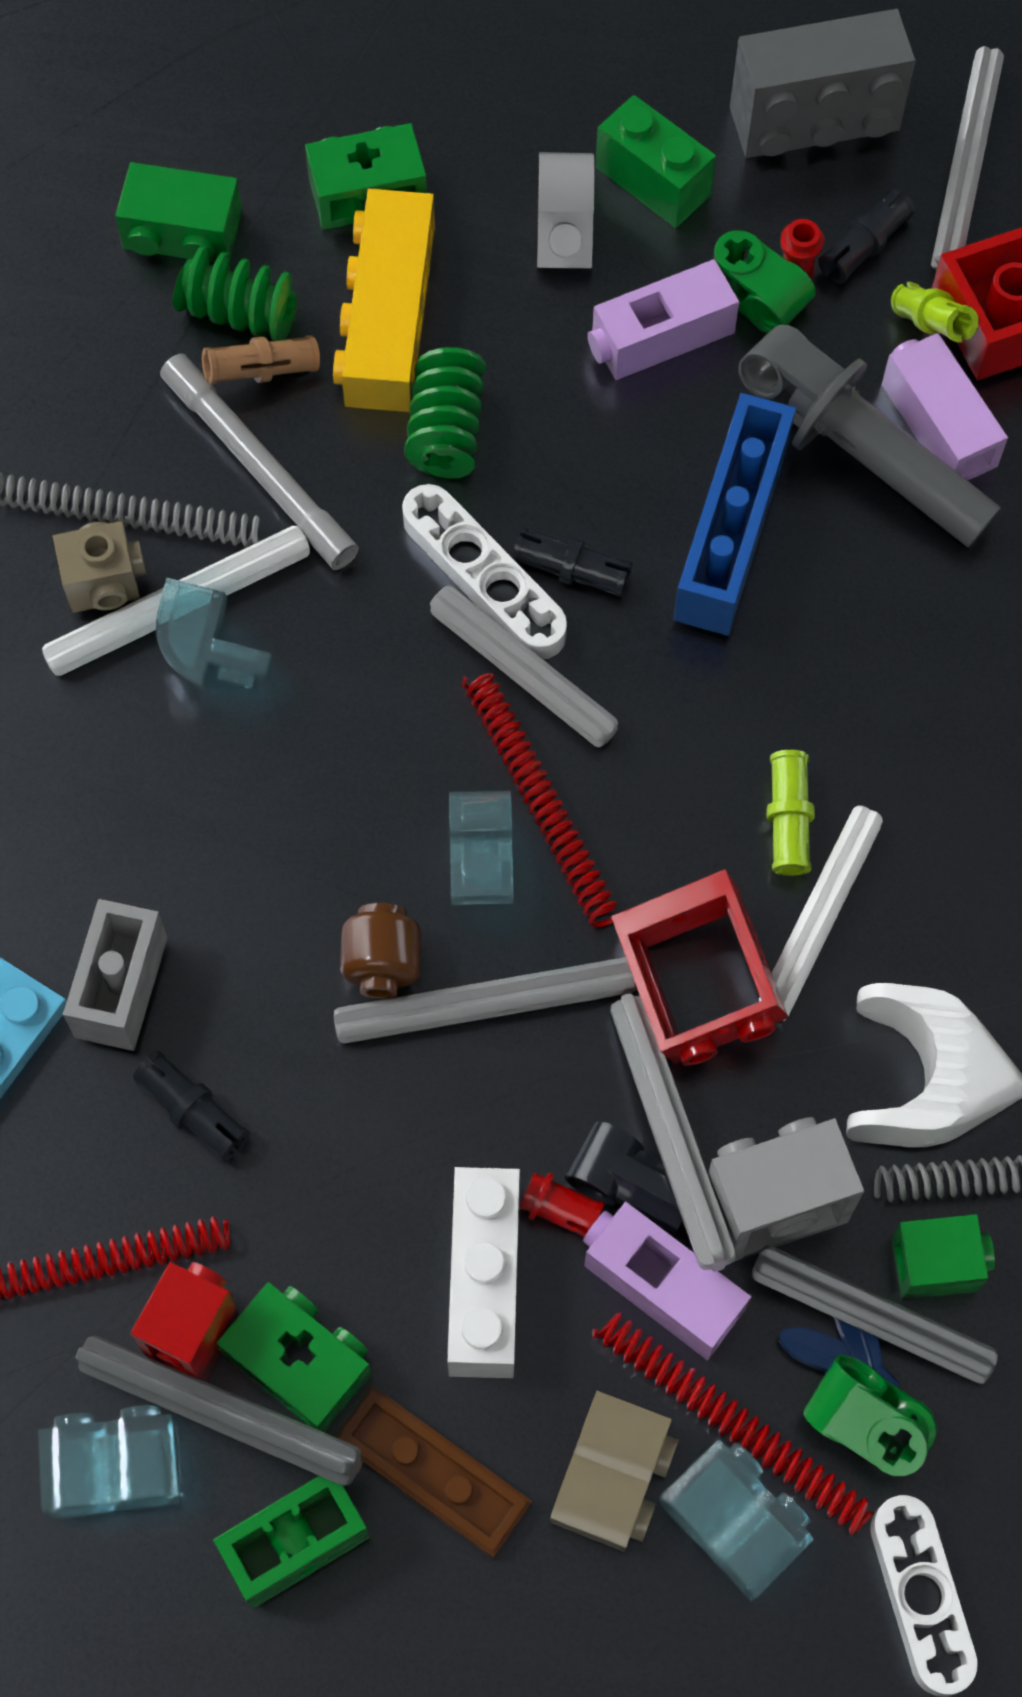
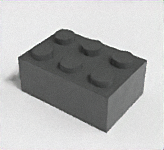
M898 9L740 36L738 39L730 110L745 159L762 155L776 156L786 151L812 146L826 147L839 141L867 136L881 137L889 132L900 131L916 60Z

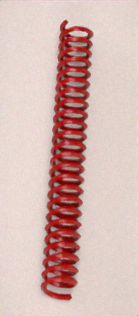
M492 673L483 674L476 678L469 686L466 682L468 678L464 676L461 687L467 689L466 695L469 699H472V706L477 708V716L483 718L482 725L488 728L487 735L493 737L492 744L498 747L497 754L504 757L503 764L509 767L508 774L514 776L513 784L520 786L518 793L525 796L524 804L530 806L529 813L535 816L534 823L541 826L540 834L546 836L545 843L551 846L550 853L557 856L556 864L562 866L561 873L568 876L566 883L573 886L572 894L579 896L577 904L584 906L583 914L590 917L588 924L593 927H604L612 924V918L601 922H594V919L615 909L617 901L606 902L594 912L588 911L591 906L608 900L611 897L612 891L605 890L592 897L589 901H583L585 896L602 890L606 886L607 881L599 880L589 885L583 891H577L579 886L589 884L598 879L601 871L593 870L583 875L578 881H572L574 876L591 870L595 866L596 861L587 860L576 866L572 871L566 870L568 866L578 864L587 859L590 851L581 850L566 861H561L563 856L580 850L584 846L585 841L580 839L573 841L579 835L580 831L574 829L566 832L573 826L574 821L569 819L562 821L567 817L569 811L559 810L562 807L563 801L554 800L558 793L557 790L547 791L551 788L553 781H542L546 777L547 771H537L541 767L542 761H532L537 752L533 750L527 751L532 742L522 741L526 736V732L517 731L521 723L513 721L516 715L515 712H507L511 704L509 702H502L505 698V693L497 692L500 684L492 683L495 675ZM480 689L475 695L472 694V690ZM485 699L480 705L477 704V700ZM482 709H489L485 714L482 713ZM495 718L490 724L487 722V719ZM501 727L495 734L492 732V729ZM506 737L501 743L497 741L498 738ZM511 747L506 753L503 752V748ZM518 756L511 763L508 762V758ZM523 766L517 772L513 771L514 767ZM529 775V776L526 777L522 782H519V781H518V778H519V777H524V776ZM534 785L528 792L524 791V787ZM539 795L533 802L529 801V797ZM546 804V805L543 806L539 811L536 812V811L534 810V808H535L536 806H541V805ZM551 814V815H550L548 818H546L544 821H542V822L540 821V817H541V816H546V815ZM556 823H559L556 826H554L550 831H545L546 826H551ZM562 834L555 841L550 840L552 836ZM571 842L570 844L566 845L561 851H556L557 846H561Z
M212 1216L210 1218V1240L205 1222L199 1219L197 1222L199 1245L192 1224L187 1221L185 1224L186 1247L179 1227L174 1224L172 1227L174 1251L166 1229L161 1227L159 1230L161 1253L154 1233L149 1230L147 1232L148 1256L141 1235L136 1233L134 1236L136 1260L129 1239L123 1236L121 1239L123 1263L116 1241L111 1238L109 1241L111 1267L103 1244L98 1241L96 1244L98 1270L89 1245L86 1244L83 1247L85 1272L78 1250L73 1247L71 1249L73 1277L64 1251L60 1250L58 1253L60 1279L55 1269L52 1255L50 1253L46 1254L47 1281L44 1277L39 1257L35 1255L33 1258L35 1286L32 1282L27 1262L22 1258L20 1261L22 1289L17 1279L14 1264L9 1261L7 1264L9 1291L0 1266V1300L2 1295L12 1300L15 1291L18 1295L24 1297L27 1294L28 1288L35 1295L39 1292L41 1286L49 1292L53 1287V1283L62 1289L66 1279L75 1286L79 1276L86 1283L89 1282L92 1274L95 1278L101 1280L104 1270L109 1276L113 1277L116 1274L117 1267L120 1272L126 1274L129 1270V1264L138 1272L142 1266V1260L145 1266L150 1269L154 1265L155 1258L159 1264L164 1266L167 1262V1254L170 1260L176 1263L179 1260L180 1251L182 1256L189 1260L192 1256V1248L199 1257H202L205 1253V1245L213 1255L217 1251L218 1243L221 1249L227 1252L230 1247L229 1221L225 1220L223 1222V1238L217 1218Z
M621 1312L616 1313L599 1332L598 1329H593V1340H598L604 1336L603 1348L611 1347L615 1344L613 1348L614 1356L625 1352V1364L631 1363L636 1359L634 1363L635 1372L647 1367L645 1370L646 1380L652 1379L657 1375L655 1380L657 1388L664 1386L668 1382L666 1395H673L678 1391L676 1396L677 1404L685 1402L690 1397L687 1403V1412L694 1411L700 1406L697 1413L698 1420L705 1419L711 1414L708 1420L709 1428L716 1427L722 1421L719 1428V1436H724L733 1429L729 1438L730 1444H735L743 1438L740 1445L741 1452H747L755 1444L751 1453V1460H758L766 1452L762 1460V1469L769 1468L777 1460L772 1471L773 1477L780 1476L788 1468L783 1479L784 1485L791 1484L799 1476L794 1486L795 1493L802 1492L810 1484L805 1494L806 1501H812L821 1492L816 1502L817 1510L823 1509L833 1499L827 1511V1518L834 1517L844 1507L838 1519V1526H844L856 1514L849 1527V1535L856 1534L874 1515L872 1511L865 1513L868 1506L867 1498L860 1499L854 1505L857 1498L856 1490L849 1491L842 1498L846 1490L845 1481L839 1482L831 1490L835 1482L834 1473L828 1474L820 1482L824 1474V1465L817 1466L809 1474L814 1463L813 1457H807L797 1467L803 1455L802 1448L796 1449L786 1459L792 1447L791 1440L785 1441L775 1451L780 1442L781 1434L780 1432L774 1433L765 1442L770 1432L769 1424L762 1426L753 1436L760 1422L759 1416L753 1417L742 1428L749 1414L748 1408H743L731 1420L738 1407L737 1400L731 1401L720 1413L727 1399V1392H722L709 1405L717 1390L716 1384H711L697 1399L706 1383V1377H699L687 1390L696 1373L695 1368H690L676 1383L685 1366L684 1360L678 1361L665 1375L674 1359V1352H669L654 1368L664 1350V1346L659 1344L644 1359L653 1343V1336L647 1337L633 1352L643 1334L642 1328L637 1329L622 1345L632 1327V1320L627 1321L611 1338L622 1318Z

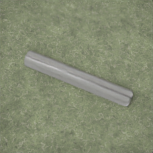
M445 586L433 597L430 603V611L433 616L595 747H603L612 739L618 730L617 718L455 588Z

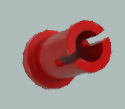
M808 219L795 220L784 228L780 238V246L784 252L783 258L799 266L808 274L811 280L814 277L815 259L823 250L825 239L816 223Z
M534 1172L519 1208L530 1212L528 1219L534 1221L537 1215L583 1236L582 1238L584 1239L589 1229L599 1218L605 1202L592 1199L553 1181V1173L548 1172L547 1176L544 1177Z

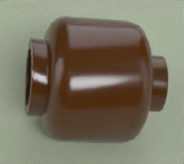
M387 903L366 904L358 909V914L351 916L343 924L340 971L345 980L360 987L361 995L374 999L393 998L397 996V989L411 985L419 977L421 930L419 924L407 916L406 909Z

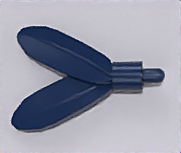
M835 1317L834 1320L841 1340L803 1326L788 1327L779 1334V1343L793 1359L806 1366L826 1373L836 1356L840 1354L848 1355L869 1365L886 1381L897 1388L901 1385L881 1365L882 1353L878 1337Z

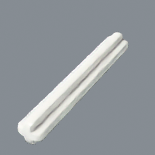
M865 806L853 808L772 971V976L788 1016L881 828L882 816Z

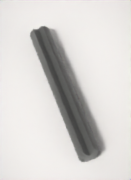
M765 1245L757 1256L752 1269V1278L765 1286L976 1383H985L995 1369L998 1352L995 1348L771 1245Z

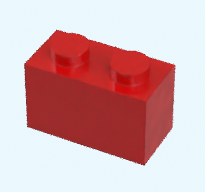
M169 1262L130 1332L143 1354L148 1358L208 1382L222 1356L217 1342L240 1315L232 1299L233 1294L224 1288L227 1280L215 1271L195 1262L191 1263L188 1270Z

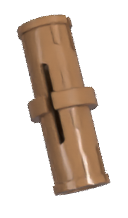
M312 335L303 338L269 342L266 337H254L250 340L249 344L219 348L206 347L202 351L203 373L209 385L216 384L217 382L254 378L258 383L270 382L273 375L306 371L317 372L320 366L319 347L315 337Z

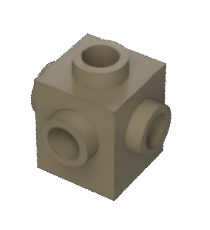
M122 521L109 524L106 522H93L84 525L79 530L53 535L62 585L72 613L94 608L112 610L121 607L127 601L140 599L136 577L147 575L139 540L127 541Z

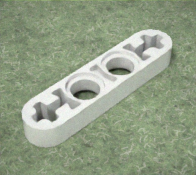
M432 484L419 485L411 489L405 496L402 504L404 528L409 536L484 613L542 659H549L557 655L564 647L567 636V621L562 609L446 490ZM423 507L429 512L438 508L439 523L446 530L441 537L439 525L431 517L424 516L421 519L418 518L419 508ZM469 541L479 546L482 552L476 560L462 563L454 560L449 551L454 544ZM503 579L513 582L518 587L519 593L517 596L507 602L495 601L486 592L491 583ZM528 603V616L536 625L543 627L548 623L551 624L550 637L547 638L542 633H537L533 637L530 636V620L523 613Z

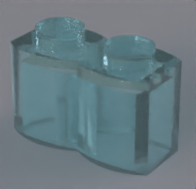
M141 1405L121 1410V1419L108 1422H94V1415L90 1413H71L55 1417L54 1427L38 1430L42 1512L48 1519L97 1515L113 1511L158 1508L182 1503L177 1426L173 1415H161L159 1406Z
M718 1439L661 1495L658 1502L674 1521L707 1553L737 1588L753 1601L814 1540L805 1529L811 1523V1520L805 1511L786 1493L782 1492L775 1498L757 1479L763 1473V1470L747 1450L738 1443H734L728 1448Z

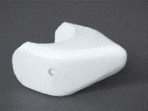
M893 983L870 984L859 989L856 1005L857 1012L870 1020L894 1028L908 1038L919 1053L925 1071V1086L923 1093L901 1107L852 1113L847 1119V1138L856 1142L902 1147H929L943 1144L963 1135L1022 1099V1073L977 1016L959 998L942 990Z

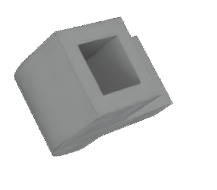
M539 152L537 268H592L594 153Z

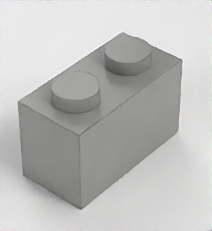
M98 899L63 1012V1016L74 1038L131 1051L135 1050L168 938L158 911Z

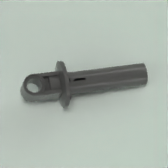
M778 325L740 360L738 366L739 376L751 393L763 399L796 407L793 423L799 429L793 438L792 446L797 450H802L817 434L829 437L967 548L974 543L1001 509L997 503L859 395V390H855V386L867 368V363L861 358L855 360L844 369L809 342L799 330L789 325Z

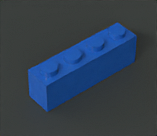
M740 393L677 588L673 621L727 636L730 635L788 449L796 407Z

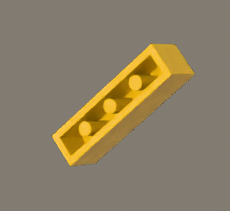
M368 189L365 211H355L354 244H360L359 256H349L347 266V290H354L352 303L342 304L340 336L347 337L345 351L336 350L333 366V382L343 386L345 407L410 412V402L413 399L412 384L415 381L414 368L419 356L435 230L434 194Z

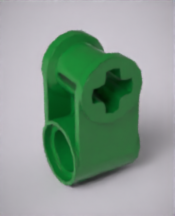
M734 230L722 235L715 244L714 259L723 275H727V281L739 300L738 312L748 318L763 333L768 334L778 325H789L815 297L816 289L808 274L799 266L782 258L763 244L755 235L747 231ZM748 248L749 254L747 260H745L746 249Z
M840 1354L835 1357L804 1408L803 1413L812 1427L822 1435L845 1445L877 1466L882 1472L892 1476H907L915 1473L924 1464L928 1451L932 1447L937 1435V1421L932 1411L923 1402L914 1399L886 1381L866 1363L848 1355ZM912 1415L917 1417L916 1421L911 1418ZM900 1429L906 1430L912 1435L905 1445L893 1438ZM888 1453L895 1454L894 1458H890Z

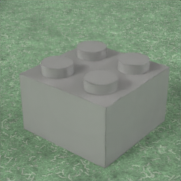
M813 1117L803 1118L782 1127L778 1131L780 1137L759 1144L755 1143L754 1138H744L729 1143L717 1151L719 1157L712 1159L708 1176L736 1252L735 1261L760 1253L765 1245L778 1247L848 1223L864 1193V1189L835 1118L819 1124L816 1123Z

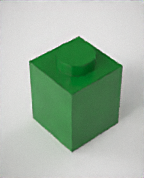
M977 1214L900 1222L891 1237L901 1300L978 1292L988 1279L987 1272L994 1271L995 1257L992 1240L989 1233H980Z

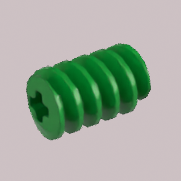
M201 245L193 259H188L179 272L172 298L174 310L182 312L188 309L190 315L200 319L208 315L211 322L219 325L229 321L231 328L240 332L250 328L252 335L256 337H266L270 334L273 341L286 340L291 331L297 310L296 292L292 290V274L284 271L276 285L271 284V267L263 265L256 277L252 278L250 277L251 261L245 258L238 263L233 272L230 271V254L223 251L219 254L214 265L209 264L210 248Z
M439 348L423 354L416 362L414 368L415 381L412 384L413 399L409 407L410 420L407 423L408 439L405 442L404 450L405 457L409 463L419 471L434 477L456 479L469 475L475 468V459L472 455L477 451V439L474 435L479 431V419L476 416L481 412L482 405L479 396L484 390V381L481 377L486 373V363L480 355L461 348Z

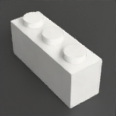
M455 1167L447 1360L449 1377L514 1379L520 1169Z

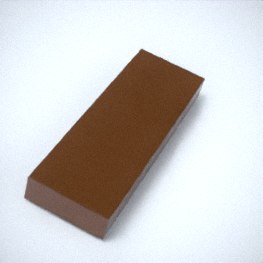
M373 1385L370 1386L334 1436L359 1447L361 1450V1460L365 1466L493 1560L532 1505V1501Z

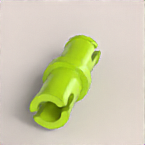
M909 281L907 282V287L904 284H900L892 294L891 307L893 311L900 317L912 320L914 325L922 332L930 335L936 333L943 334L950 340L958 343L962 342V337L969 340L976 333L979 321L977 312L972 307L956 303L954 298L946 291L937 288L924 289L919 284Z
M781 750L770 756V763L772 764V803L766 807L767 820L773 824L772 871L783 876H798L807 874L812 870L810 863L809 823L815 819V806L813 803L808 802L809 755L799 750Z

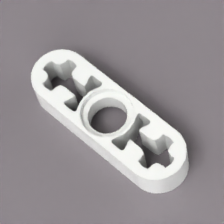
M899 1495L885 1501L873 1515L870 1528L873 1544L916 1682L921 1688L932 1695L951 1696L966 1689L974 1680L977 1672L975 1649L930 1509L922 1501L912 1496ZM895 1510H901L905 1520H917L920 1530L911 1536V1545L915 1557L926 1550L929 1552L932 1563L918 1562L908 1566L900 1573L897 1572L894 1560H904L907 1557V1553L900 1536L889 1537L886 1532V1526L895 1520ZM923 1575L937 1583L941 1590L942 1600L940 1607L934 1614L921 1615L914 1612L908 1606L904 1591L910 1578ZM949 1618L953 1631H942L939 1633L946 1654L957 1653L961 1660V1666L952 1671L953 1683H946L942 1673L930 1674L926 1661L936 1656L932 1635L930 1634L919 1641L914 1627H932Z

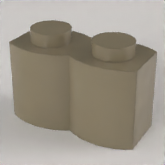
M596 1391L555 1502L550 1523L623 1552L626 1550L630 1537L643 1542L656 1503L644 1499L653 1473L664 1478L666 1477L679 1440L666 1435L672 1419Z

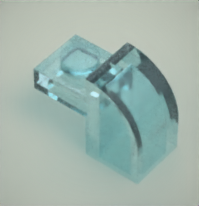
M166 578L156 618V636L160 650L173 670L186 682L204 690L210 668L220 670L219 680L243 687L252 688L254 678L268 682L273 662L271 653L218 640L228 601L225 592Z
M510 790L449 792L451 904H513Z

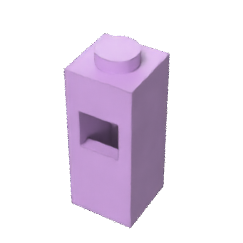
M715 259L594 306L592 331L588 332L589 346L596 361L600 364L606 362L615 380H619L734 334L739 300Z
M939 333L921 341L916 339L908 340L895 348L889 354L882 387L918 442L966 480L975 478L998 467L1008 437Z
M626 1201L614 1216L604 1211L583 1239V1242L589 1246V1249L586 1251L584 1264L587 1269L707 1361L745 1312L751 1299L749 1294L720 1272L701 1269L695 1254Z

